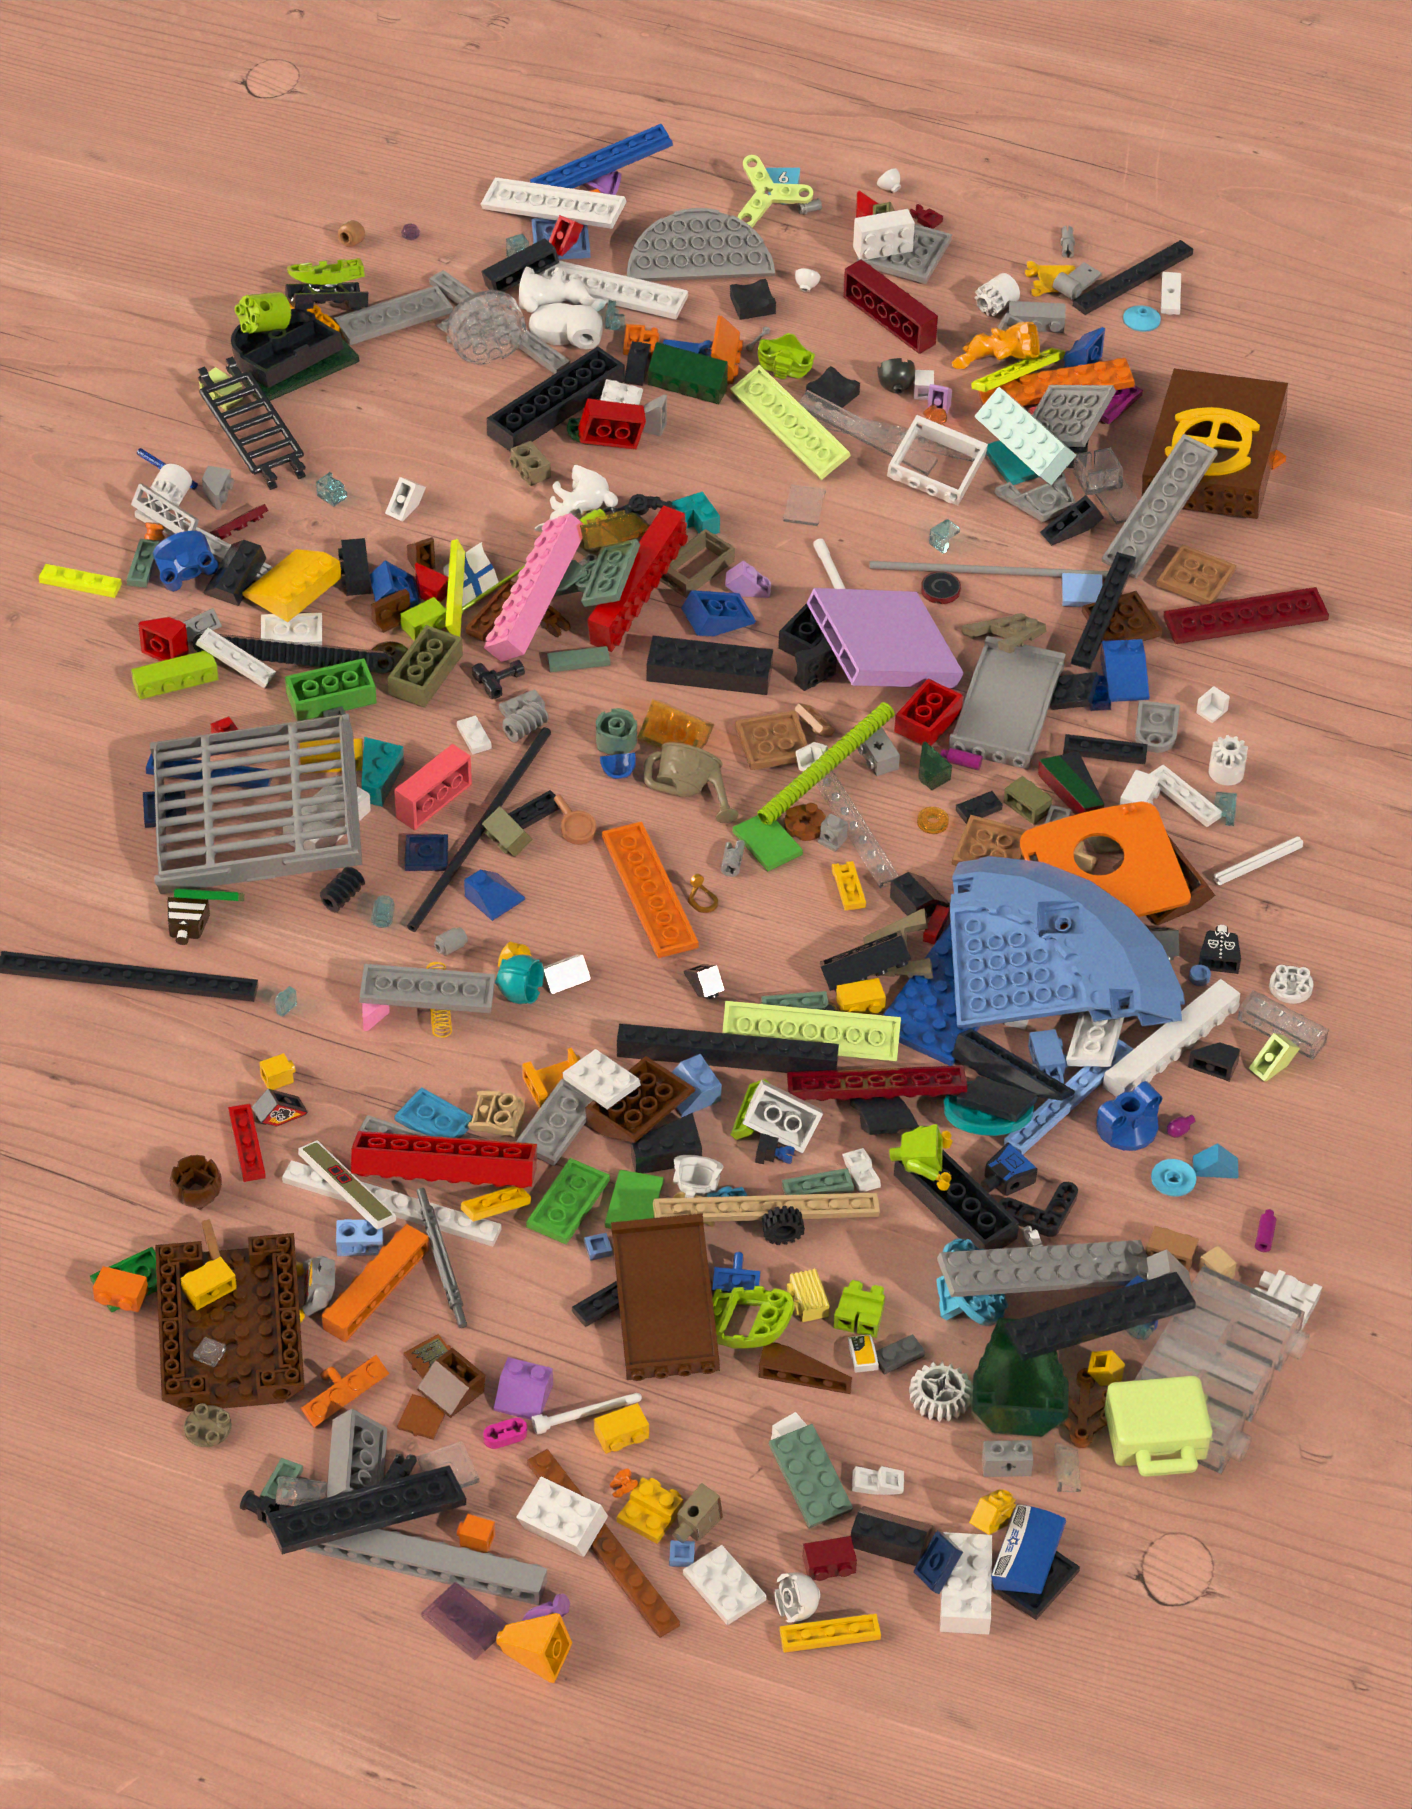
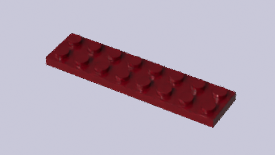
M1317 587L1167 610L1164 611L1163 618L1174 643L1182 644L1327 621L1329 613Z
M964 1065L787 1072L788 1093L804 1101L814 1099L818 1101H826L828 1099L848 1100L850 1098L871 1099L872 1097L893 1098L895 1096L912 1098L917 1095L935 1097L941 1094L958 1096L961 1092H967Z

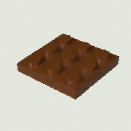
M1133 591L1121 595L1103 641L1136 639L1146 641L1162 636L1163 630L1138 592ZM1095 602L1082 606V613L1087 621Z

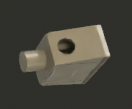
M701 1483L677 1514L679 1527L673 1532V1536L681 1543H684L689 1536L696 1541L701 1540L723 1518L720 1496Z

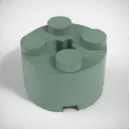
M621 708L611 709V712L605 713L604 711L597 717L596 744L599 751L610 755L629 753L635 748L637 744V720L633 718L631 712Z

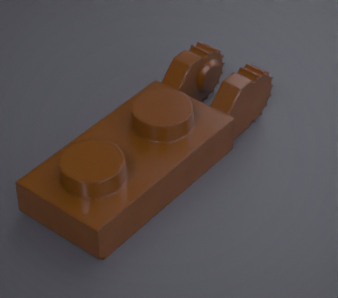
M549 605L540 625L548 629L554 637L558 638L562 635L561 629L568 631L571 629L569 621L561 616V613Z

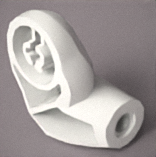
M552 303L538 307L531 314L529 330L533 335L550 345L572 344L579 349H593L600 343L603 324L601 315L591 306Z

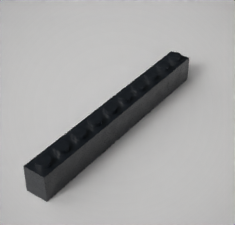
M619 1023L617 1035V1057L643 1059L647 1056L653 1061L680 1063L701 1054L709 1066L781 1073L837 1070L839 1044L621 1023Z

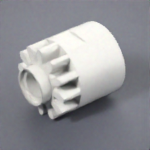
M1001 273L975 291L977 296L974 297L981 312H986L987 316H995L1009 307V301L1019 300L1020 290L1016 281L1010 275Z
M166 464L161 468L150 488L179 506L192 484V478L181 466ZM156 501L155 504L162 508L161 502Z
M1226 735L1225 739L1218 737V742H1213L1208 771L1213 781L1221 785L1230 786L1239 783L1243 779L1248 746H1244V740L1238 741L1237 736L1232 738Z

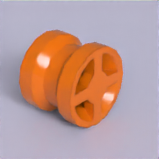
M146 522L147 533L144 539L164 540L163 530L165 527L160 523Z

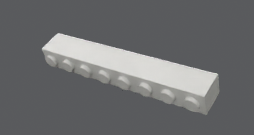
M1222 979L1217 981L1181 1011L1182 1021L1164 1024L1104 1073L1103 1088L1117 1097L1125 1092H1133L1144 1081L1150 1082L1153 1076L1158 1072L1162 1073L1169 1063L1173 1060H1178L1186 1049H1191L1197 1040L1201 1037H1206L1213 1027L1219 1026L1230 1013L1234 1014L1240 1006L1239 999L1241 993Z

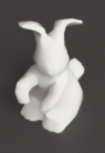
M527 266L522 274L519 288V308L525 309L527 312L533 313L542 305L563 303L565 301L573 305L591 306L596 311L602 310L606 305L605 300L591 297L584 283L579 278L563 282V269L561 267H555V275L550 279L534 274V270Z
M574 465L572 470V487L574 490L572 492L563 490L558 481L553 484L554 492L564 501L560 503L556 501L555 496L551 497V507L555 511L552 512L549 520L569 513L574 516L577 512L583 515L586 512L598 509L603 504L607 507H616L618 498L609 491L608 483L604 477L597 472ZM545 523L535 527V531L542 532V527Z

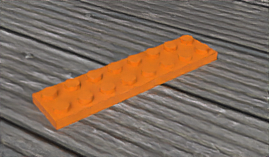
M1117 358L1115 360L1028 374L998 387L1011 395L1022 406L1039 404L1049 385H1113L1115 390L1135 387V382L1127 359ZM998 387L987 392L978 391L982 406Z
M643 822L602 831L605 845L657 958L699 948V942Z

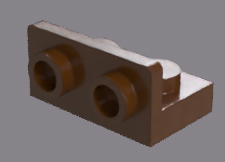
M403 589L371 604L372 622L382 633L401 625V613L411 609L410 593Z

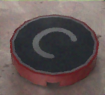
M933 572L924 577L921 583L922 595L932 603L941 602V604H948L954 602L960 595L961 583L951 573Z

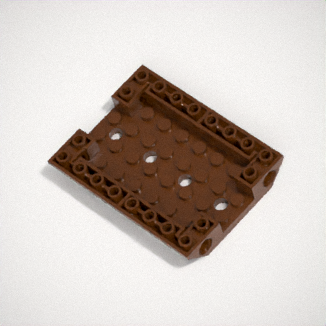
M294 1233L248 1237L249 1248L219 1250L220 1257L233 1270L236 1276V1289L199 1310H196L183 1294L181 1278L188 1272L195 1271L204 1266L208 1261L213 1260L210 1257L209 1251L203 1252L202 1241L155 1245L162 1401L187 1412H192L198 1404L202 1403L222 1409L280 1404L305 1388ZM227 1306L235 1307V1309L230 1312L223 1310ZM229 1344L237 1345V1348L233 1350L226 1349L225 1347ZM232 1382L240 1384L239 1387L234 1389L229 1388L228 1385Z

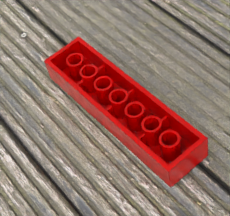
M663 505L639 541L640 547L620 600L598 604L588 618L591 645L596 647L607 646L609 652H612L616 646L620 645L622 636L625 632L629 631L632 621L635 617L639 616L641 607L649 601L651 592L654 588L658 587L660 578L668 572L670 563L677 558L680 548L685 546L688 540L685 513Z
M358 1131L351 1148V1174H357L361 1177L378 1175L381 1178L402 1177L405 1180L419 1178L429 1182L446 1180L449 1183L470 1182L473 1185L487 1183L497 1187L515 1185L517 1188H527L528 1186L532 1187L537 1167V1144Z

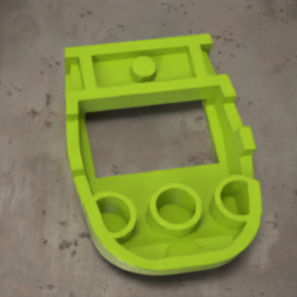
M360 258L351 260L339 259L335 264H327V260L319 261V265L314 266L308 262L287 267V272L291 277L309 284H338L365 277L364 265Z
M755 1286L754 1290H744L743 1287L733 1288L732 1293H722L721 1289H716L712 1300L717 1343L733 1349L755 1348L773 1343L781 1336L791 1319L795 1308L793 1297L785 1290L774 1288L772 1291L764 1289V1286ZM736 1304L761 1306L748 1337L743 1335H734L733 1337L724 1335Z

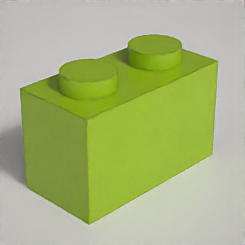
M435 597L401 613V628L414 641L426 625L439 630L446 627V609Z

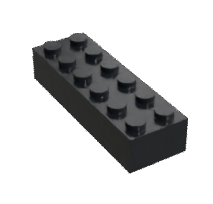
M652 636L646 664V681L767 695L773 668V649Z
M944 1150L942 1151V1171H939L938 1174L941 1175L947 1172L951 1175L950 1186L945 1191L938 1188L937 1180L932 1181L914 1172H907L902 1160L895 1161L894 1176L959 1239H969L979 1249L983 1248L985 1250L1002 1249L1017 1239L1019 1222Z

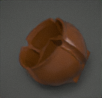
M190 1155L180 1159L177 1167H173L170 1176V1189L177 1201L202 1210L204 1206L214 1201L215 1197L219 1195L222 1186V1176L217 1165L212 1159L207 1161L203 1155ZM194 1183L204 1187L201 1190H189Z

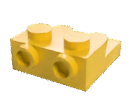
M642 1477L638 1486L630 1493V1500L618 1514L617 1523L658 1544L678 1517L677 1514L683 1506L682 1496L674 1489L667 1491L662 1488L660 1482L654 1478L647 1480Z

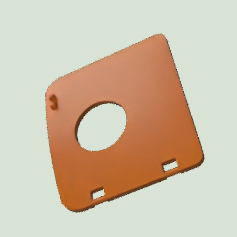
M1140 801L1069 816L1025 831L1020 838V849L1025 860L1031 861L1029 856L1036 854L1038 862L1047 863L1090 880L1129 907L1137 917L1182 907L1190 903L1191 894L1160 814L1151 803ZM1105 836L1119 843L1125 857L1122 865L1116 871L1107 875H1092L1080 869L1074 860L1075 848L1086 838ZM1062 924L1060 928L1066 929L1068 924Z

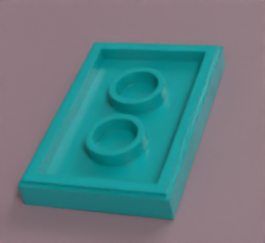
M1000 440L988 444L986 455L1007 483L1011 482L1013 485L1040 477Z

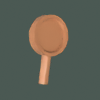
M561 795L555 796L554 801L565 815L561 821V834L567 842L577 845L590 842L596 834L595 819L587 812L572 811Z

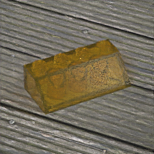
M625 510L588 519L587 524L580 525L584 547L585 549L642 537L650 525L635 513H625Z

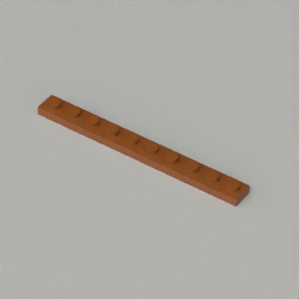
M548 1449L527 1459V1465L538 1479L543 1477L584 1497ZM604 1523L590 1548L659 1638L680 1627V1620Z

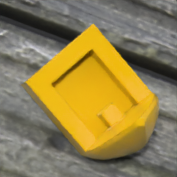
M508 942L500 953L498 967H500L502 959L507 960L515 955L531 956L530 949L524 944Z

